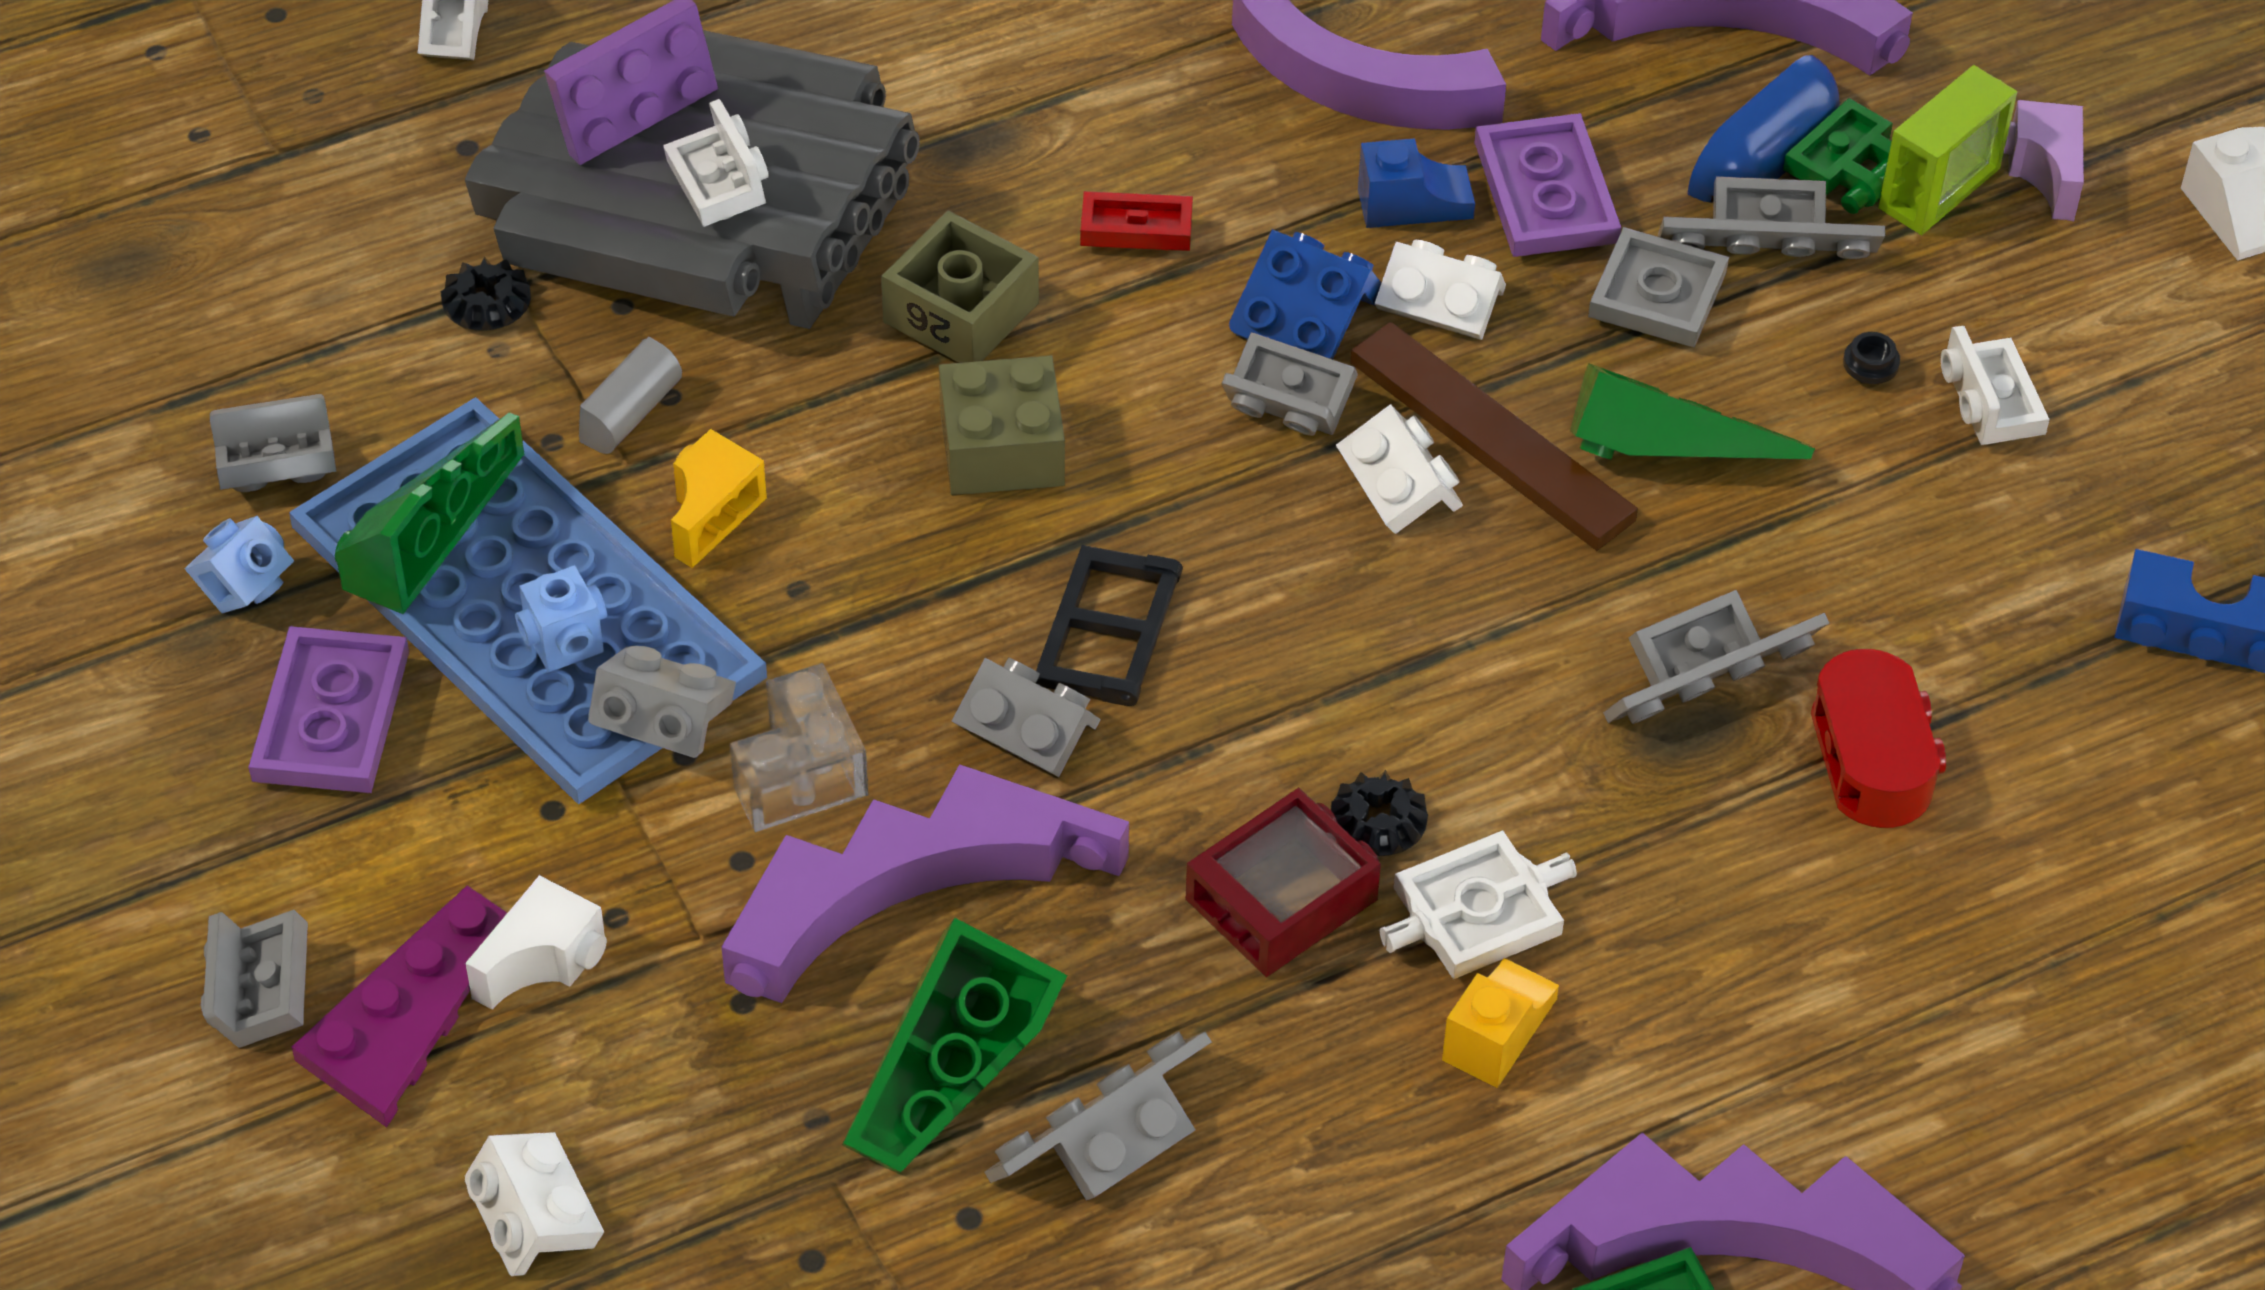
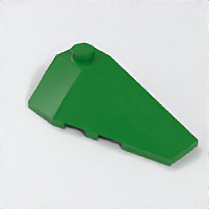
M1588 363L1570 429V432L1576 437L1582 438L1580 449L1612 460L1615 450L1635 456L1811 459L1815 448L1802 441L1736 417L1730 418L1721 415V412L1692 400L1668 396V393L1659 390L1657 387Z
M510 412L369 509L353 530L346 531L338 541L335 550V561L338 565L342 590L404 614L525 455L519 416Z
M954 918L942 933L842 1146L900 1174L1042 1030L1068 975Z

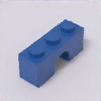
M2135 549L2124 588L2114 638L2265 673V577L2252 576L2247 595L2243 600L2232 604H2219L2205 599L2195 590L2191 580L2193 561Z

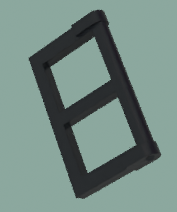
M1082 545L1036 672L1040 673L1036 684L1045 688L1056 689L1058 683H1061L1082 695L1102 698L1103 702L1124 706L1136 705L1173 592L1183 571L1182 564L1175 559L1149 554L1145 557ZM1091 570L1159 582L1146 620L1078 608ZM1070 628L1139 640L1126 678L1120 679L1057 667Z

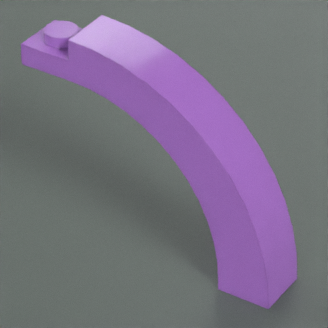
M1233 0L1232 26L1249 52L1273 76L1316 103L1363 120L1416 129L1475 128L1477 126L1499 124L1503 121L1506 83L1488 49L1450 55L1393 53L1354 43L1326 30L1305 16L1289 0Z

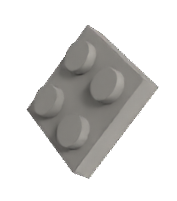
M1623 227L1590 301L1588 317L1695 348L1727 273L1729 257Z

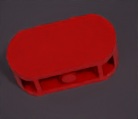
M1855 649L1833 657L1824 665L1818 676V689L1812 706L1811 717L1837 808L1852 820L1871 827L1893 828L1909 824L1922 816L1932 801L1938 774H1943L1946 770V752L1941 738H1934L1930 728L1932 710L1927 691H1919L1912 667L1904 660L1888 652L1875 649Z

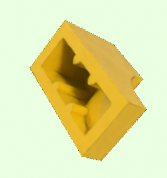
M712 429L705 433L695 444L686 446L673 463L677 502L682 504L680 510L671 519L674 557L691 568L697 565L767 499L764 460Z
M1503 958L1489 977L1477 973L1447 1017L1442 1061L1498 1088L1556 1002L1559 985Z

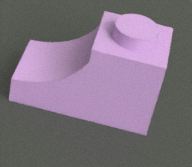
M2018 100L2004 149V154H2009V176L2020 177L2034 185L2048 201L2052 212V219L2074 221L2084 183L2083 106Z

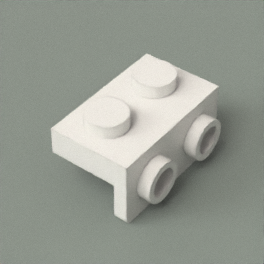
M720 99L709 103L715 126L663 145L667 162L703 227L720 220L729 219L736 214L766 203L761 180L769 178L763 156L757 146L750 149L747 147L750 146V141L741 117L738 114L730 117Z
M1413 240L1412 246L1396 242L1375 301L1377 309L1482 340L1497 295L1502 296L1506 287L1501 272L1496 271L1497 265L1489 260L1473 255H1466L1464 261L1444 256L1445 250L1423 240Z
M1965 326L1952 327L1948 347L1941 352V369L1946 382H1953L1959 395L1962 418L1966 424H1972L1980 444L1986 445L2046 435L2050 419L2012 338L1972 344Z
M1390 404L1336 444L1385 525L1396 534L1441 500L1453 512L1462 507L1463 504L1453 490V487L1460 483L1458 477L1441 455L1433 458L1427 449L1434 443L1429 432L1415 415L1406 420Z
M556 1133L488 1136L467 1171L465 1182L469 1196L475 1201L491 1235L493 1246L499 1252L511 1276L525 1275L540 1252L594 1249L604 1230Z

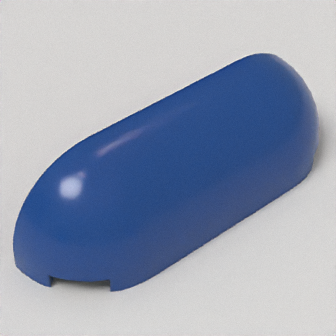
M1813 55L1801 57L1727 119L1713 134L1701 152L1692 171L1687 194L1701 201L1711 202L1712 195L1714 196L1716 177L1780 178L1786 172L1783 170L1785 155L1840 106L1839 89L1828 67Z

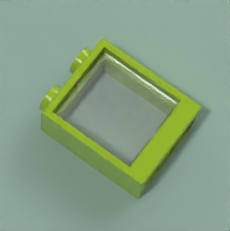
M1972 65L1895 129L1878 209L1921 236L2000 169L2018 91L1979 67Z

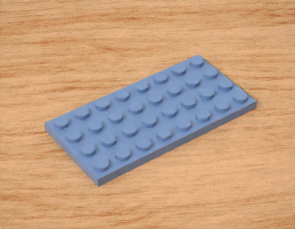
M473 398L290 511L292 528L339 572L337 562L335 561V550L338 541L346 531L353 530L369 509L499 420V418L479 399ZM523 441L525 455L405 613L401 614L371 601L369 602L579 805L662 749V747L590 724L588 717L596 670L600 665L626 646L650 647L660 652L661 658L683 665L689 663L706 665L714 669L717 676L735 681L733 700H735L767 678L766 662ZM575 565L586 586L595 584L604 600L607 618L600 620L604 652L548 673L533 645L528 647L524 643L516 623L515 613L523 610L519 585L533 581L544 574L555 573Z

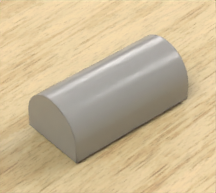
M648 337L644 339L580 405L579 442L602 454L611 453L682 378V369L674 354L653 338Z

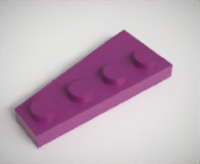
M467 885L292 1046L294 1060L387 1128L398 1111V1100L409 1084L413 1086L416 1084L427 1067L426 1058L441 1035H448L459 1018L457 1010L470 992L466 962L506 916L507 912Z

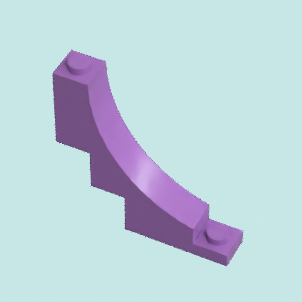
M1546 0L1541 41L1556 51L1573 39L1583 37L1592 27L1612 42L1636 34L1670 28L1711 26L1741 28L1776 34L1801 41L1849 62L1870 76L1886 64L1897 62L1905 54L1910 44L1908 34L1913 13L1895 0Z
M959 764L930 818L873 799L843 854L786 835L722 945L725 983L732 985L739 992L747 996H763L782 1003L803 972L817 956L840 936L865 919L892 905L935 890L982 881L1032 880L1050 882L1063 857L1073 860L1083 868L1102 870L1120 876L1129 858V821Z
M1641 1133L1506 1245L1501 1280L1512 1290H1529L1538 1281L1542 1284L1552 1281L1562 1271L1567 1261H1569L1592 1281L1619 1269L1649 1262L1691 1247L1695 1255L1750 1257L1788 1264L1823 1275L1854 1290H1961L1962 1286L1957 1280L1965 1255L1847 1156L1842 1158L1808 1189L1801 1193L1744 1144L1701 1181H1698L1644 1133Z

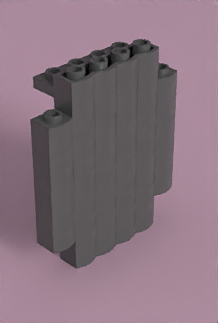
M703 30L718 89L579 165L568 153L546 76H543L529 87L519 110L510 114L502 122L492 145L483 149L475 157L469 168L465 183L475 215L497 219L493 229L503 260L507 259L510 265L733 317L738 313L747 298L756 292L760 280L769 281L781 286L790 325L810 329L823 309H827L830 306L836 290L847 274L856 268L860 255L872 237L880 233L885 218L896 202L905 196L909 186V173L906 166L915 160L919 151L920 139L919 134L915 131L911 113L884 107L886 90L884 85L881 84L878 66ZM569 42L556 52L548 68L590 45ZM720 99L730 117L736 114L741 117L750 141V146L747 147L750 149L757 146L763 156L769 178L761 180L766 203L736 214L729 219L720 220L703 227L667 162L663 145L715 126L709 103Z

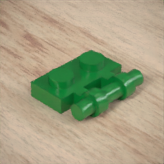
M1848 98L1785 155L1783 170L1800 180L1826 181V195L1839 184L1849 189L1841 198V204L1848 213L1856 214L1864 206L1871 207L1880 200L1892 142L1889 139L1893 123ZM1867 159L1878 164L1871 171L1861 166Z

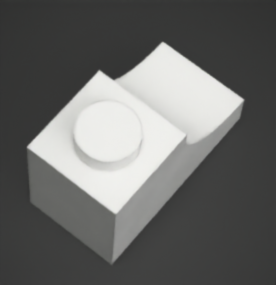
M422 0L418 54L427 57L474 60L478 31L482 17L488 11V0Z
M539 875L466 962L472 999L493 1010L499 1002L511 993L535 983L555 981L570 987L585 968L591 969L599 962L605 951L607 939L604 933L601 907Z

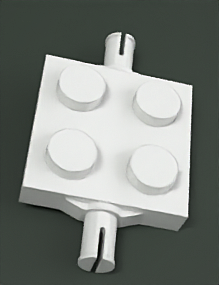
M1502 830L1395 874L1394 890L1409 911L1410 917L1390 926L1380 928L1382 943L1384 946L1387 945L1386 950L1392 953L1396 949L1418 940L1424 941L1434 949L1454 980L1500 961L1503 958L1562 935L1564 919L1549 899L1547 887L1576 877L1577 871L1574 861L1572 859L1569 860L1570 855L1568 853H1563L1554 859L1534 865L1530 860L1517 852Z

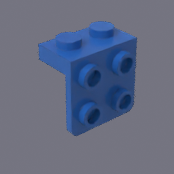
M1272 229L1229 321V327L1236 336L1248 340L1252 332L1333 360L1360 300L1375 306L1381 281L1372 271L1374 265L1357 255L1344 252L1342 257L1323 250L1325 245L1308 235L1295 232L1293 237H1290Z

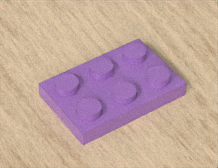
M673 0L544 70L568 153L579 165L718 89L697 5L692 0Z
M1581 113L1476 127L1474 142L1513 257L1617 243L1621 234V225Z
M289 626L249 764L252 782L372 793L409 655L407 637Z

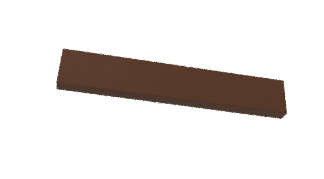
M1389 322L1351 350L1350 363L1596 551L1636 522L1638 508L1392 322Z

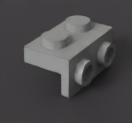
M1251 332L1234 374L1225 373L1221 384L1228 399L1232 401L1231 406L1244 414L1261 418L1264 412L1283 418L1284 425L1296 432L1313 436L1316 430L1333 435L1358 373L1353 366Z
M322 394L218 409L210 412V424L215 445L216 469L220 490L233 488L240 492H250L265 487L268 482L291 479L294 482L307 483L321 479L325 473L336 472L327 408Z
M626 646L597 668L588 720L592 725L695 758L703 752L708 722L732 704L736 682L717 676L716 671L706 665L695 663L683 665L661 658V653L653 648Z
M1008 657L1004 667L985 658L952 722L1059 777L1085 727L1088 726L1096 730L1101 720L1086 709L1090 699L1061 683H1058L1054 693L1036 684L1040 673Z
M295 910L244 928L238 927L223 912L209 916L208 936L204 946L206 969L201 1009L207 1023L211 1027L216 1028L238 1048L303 1026L308 922Z

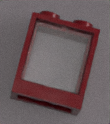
M1298 787L1189 861L1186 869L1185 900L1267 978L1378 900L1381 863L1368 844L1363 841H1356L1338 824L1336 817L1326 805L1315 803Z

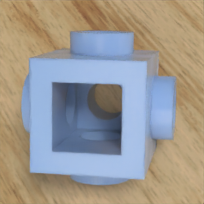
M258 516L238 523L229 518L204 537L203 541L208 547L185 570L221 613H226L248 606L252 601L255 604L261 603L274 594L283 584L279 575L294 560L284 549V541L277 530L271 525L262 522Z
M575 565L555 573L544 574L533 581L519 585L523 610L515 613L516 623L524 643L528 647L531 645L535 647L548 673L604 652L600 620L607 618L605 603L595 584L586 586Z

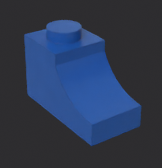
M1415 138L1361 143L1358 193L1366 228L1474 219L1475 201L1466 165L1442 164L1426 158L1418 152Z

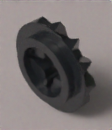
M485 256L478 266L473 267L462 262L459 274L446 275L445 288L440 291L442 306L446 315L459 326L479 331L495 330L512 324L526 312L531 301L530 285L527 282L524 270H513L507 259L496 265H491ZM484 287L488 291L495 289L496 300L491 295L487 296L484 292L476 293V288Z
M1386 770L1379 777L1371 778L1360 772L1355 782L1351 784L1341 783L1334 801H1331V811L1336 817L1338 824L1356 841H1363L1368 844L1377 856L1395 855L1408 850L1421 839L1427 827L1428 814L1425 794L1416 793L1412 788L1409 778L1402 781L1393 780ZM1384 803H1391L1390 816L1380 813L1375 818L1371 817L1368 820L1369 805L1379 808Z

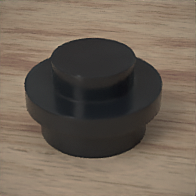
M1864 332L1856 336L1846 347L1843 365L1847 373L1854 379L1868 384H1880L1895 377L1899 370L1900 355L1894 341L1887 335L1879 332Z

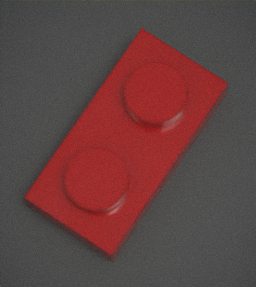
M1084 191L1080 246L1190 251L1193 196Z

